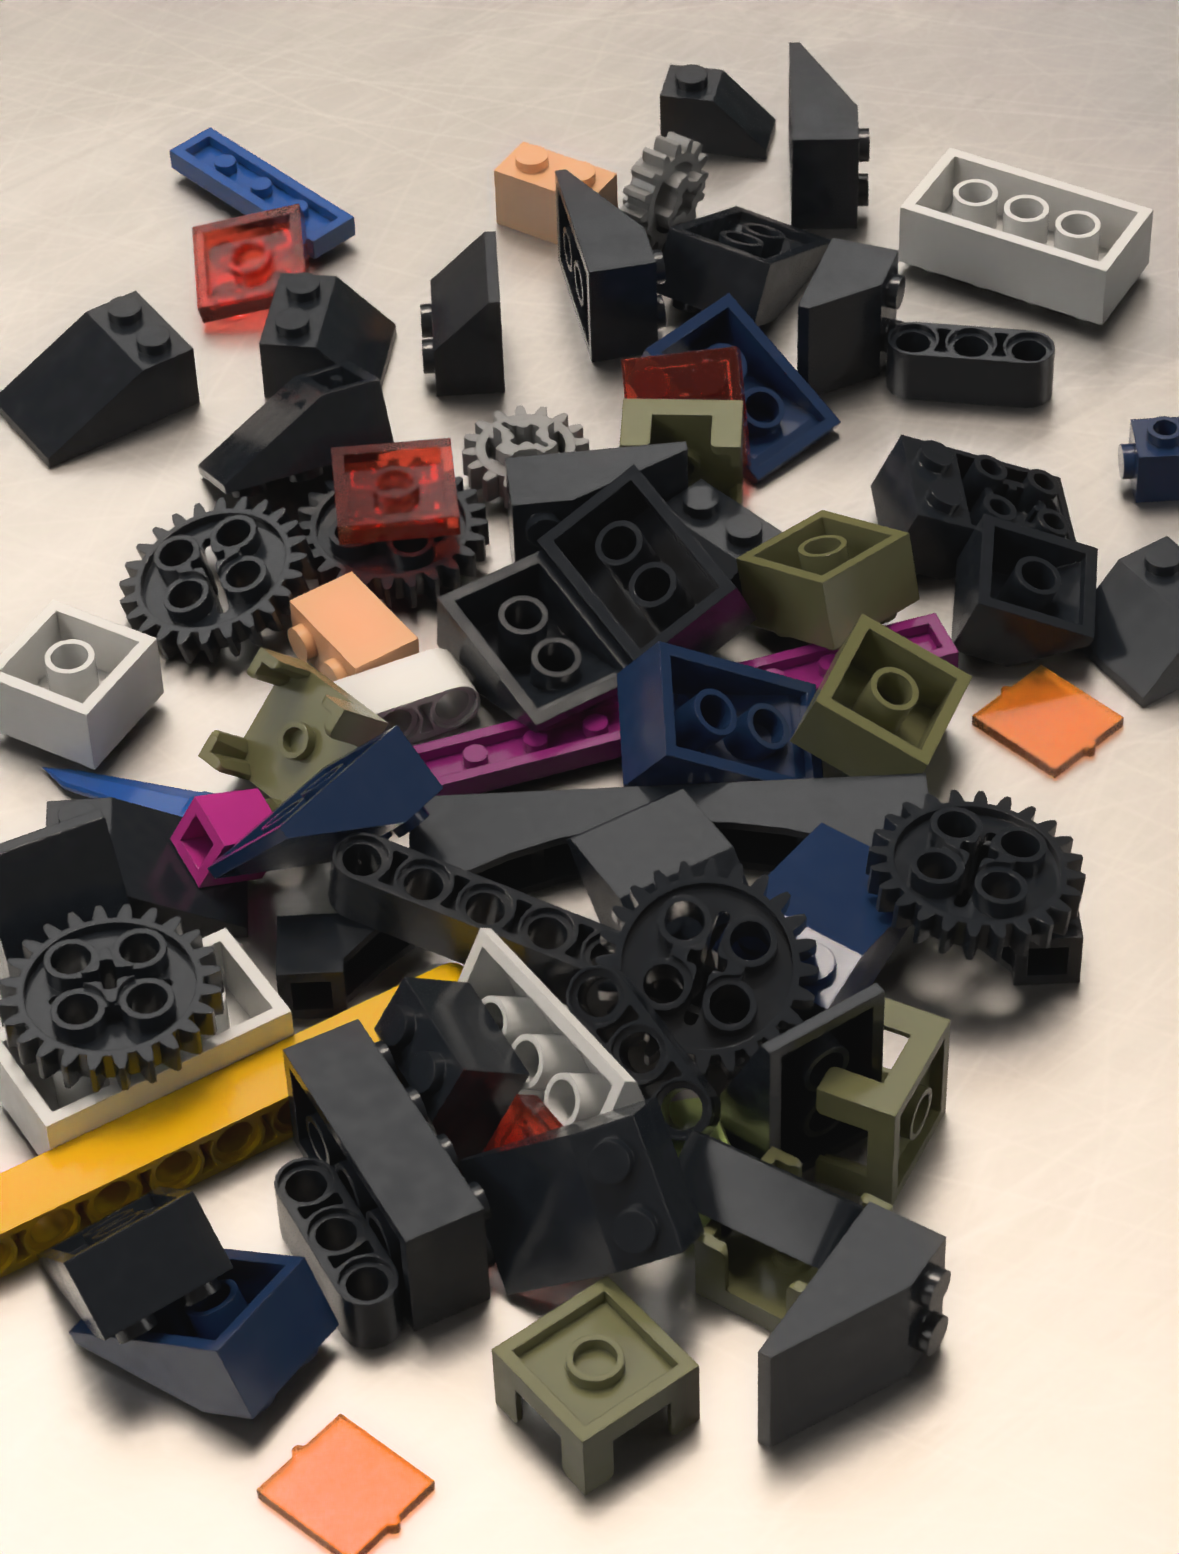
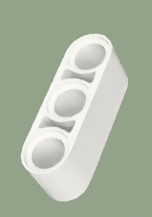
M441 648L429 649L333 681L389 724L384 732L397 725L411 744L465 725L475 716L481 701L477 690L455 656L447 649Z

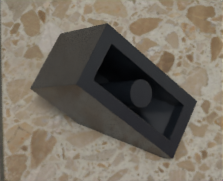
M695 64L684 66L670 65L660 94L661 136L666 138L668 132L672 131L703 145L701 153L767 159L776 129V119L724 70L704 68Z

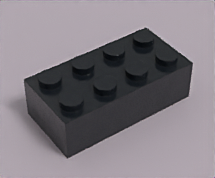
M356 1019L283 1049L293 1140L304 1157L321 1159L336 1171L395 1264L400 1280L403 1315L414 1332L491 1299L488 1269L495 1266V1257L486 1236L485 1224L492 1221V1212L488 1199L477 1182L474 1181L468 1184L460 1173L459 1160L449 1138L444 1133L436 1136L428 1125L427 1111L417 1090L412 1088V1086L405 1089L397 1078L396 1064L385 1042L380 1040L374 1043L360 1020Z

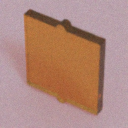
M1040 665L1012 687L1003 686L1000 696L972 715L973 726L1053 778H1056L1083 756H1094L1096 747L1122 728L1124 722L1123 716L1043 665Z
M340 1413L305 1446H294L291 1450L292 1457L256 1489L259 1500L332 1554H367L388 1533L394 1535L401 1531V1521L435 1490V1481Z

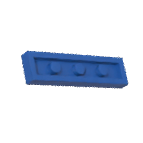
M211 127L169 150L172 169L314 259L356 235L355 222L352 215Z

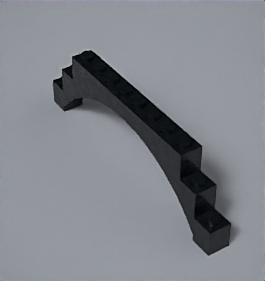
M926 773L440 795L434 796L424 805L430 815L409 832V848L522 893L529 894L557 884L582 879L566 839L678 789H684L734 847L740 864H743V869L772 872L821 822L871 847L874 830L883 829L885 816L888 813L901 816L902 804L906 801L923 809L925 794H928ZM991 841L985 842L979 852L972 881L969 887L963 890L959 907H965L973 893L975 877L982 860L988 857ZM1079 912L1076 919L1069 920L1068 930L1065 935L1052 932L1048 948H1043L1030 941L1027 956L1021 957L1009 946L1003 947L1001 960L996 962L1011 972L1013 986L1080 983L1083 932ZM339 913L277 916L276 981L278 994L292 1011V1019L330 1018L347 1010L348 1003L382 971L417 946L347 919ZM979 948L981 951H983L985 954L991 957L986 948Z

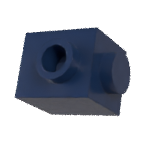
M1160 416L1156 418L1130 419L1129 443L1119 445L1118 465L1120 478L1130 479L1135 503L1179 501V417Z

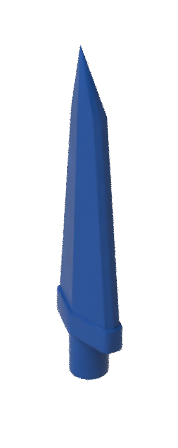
M42 767L65 790L91 799L112 797L181 817L184 816L195 796L215 794L207 791L198 792L79 770Z

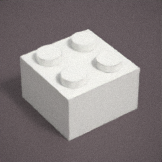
M53 599L0 655V733L95 770L164 693L157 638Z

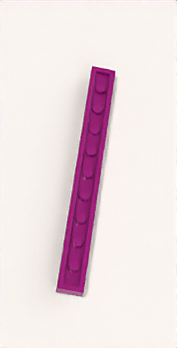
M936 613L885 625L887 628L958 668L959 651ZM810 644L740 662V664L816 684L817 691L838 650H828V648ZM618 694L537 733L518 720H512L414 745L413 747L443 786V789L436 796L481 794L622 757Z

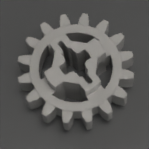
M672 131L668 132L666 138L658 135L655 138L653 150L647 147L642 150V157L631 168L633 176L631 183L625 186L622 192L625 194V197L623 198V206L620 210L645 228L652 250L664 249L670 227L696 219L695 210L697 203L704 199L705 194L702 191L705 189V181L709 174L701 170L708 160V156L701 153L703 145Z
M517 406L515 415L508 417L503 412L497 410L493 412L494 422L492 424L478 420L475 422V434H465V449L462 450L463 475L468 476L470 489L478 490L483 488V500L489 502L501 496L504 497L505 508H508L505 458L589 450V439L583 438V427L581 424L568 425V414L561 413L554 418L548 417L547 407L541 406L535 414H527L523 406Z

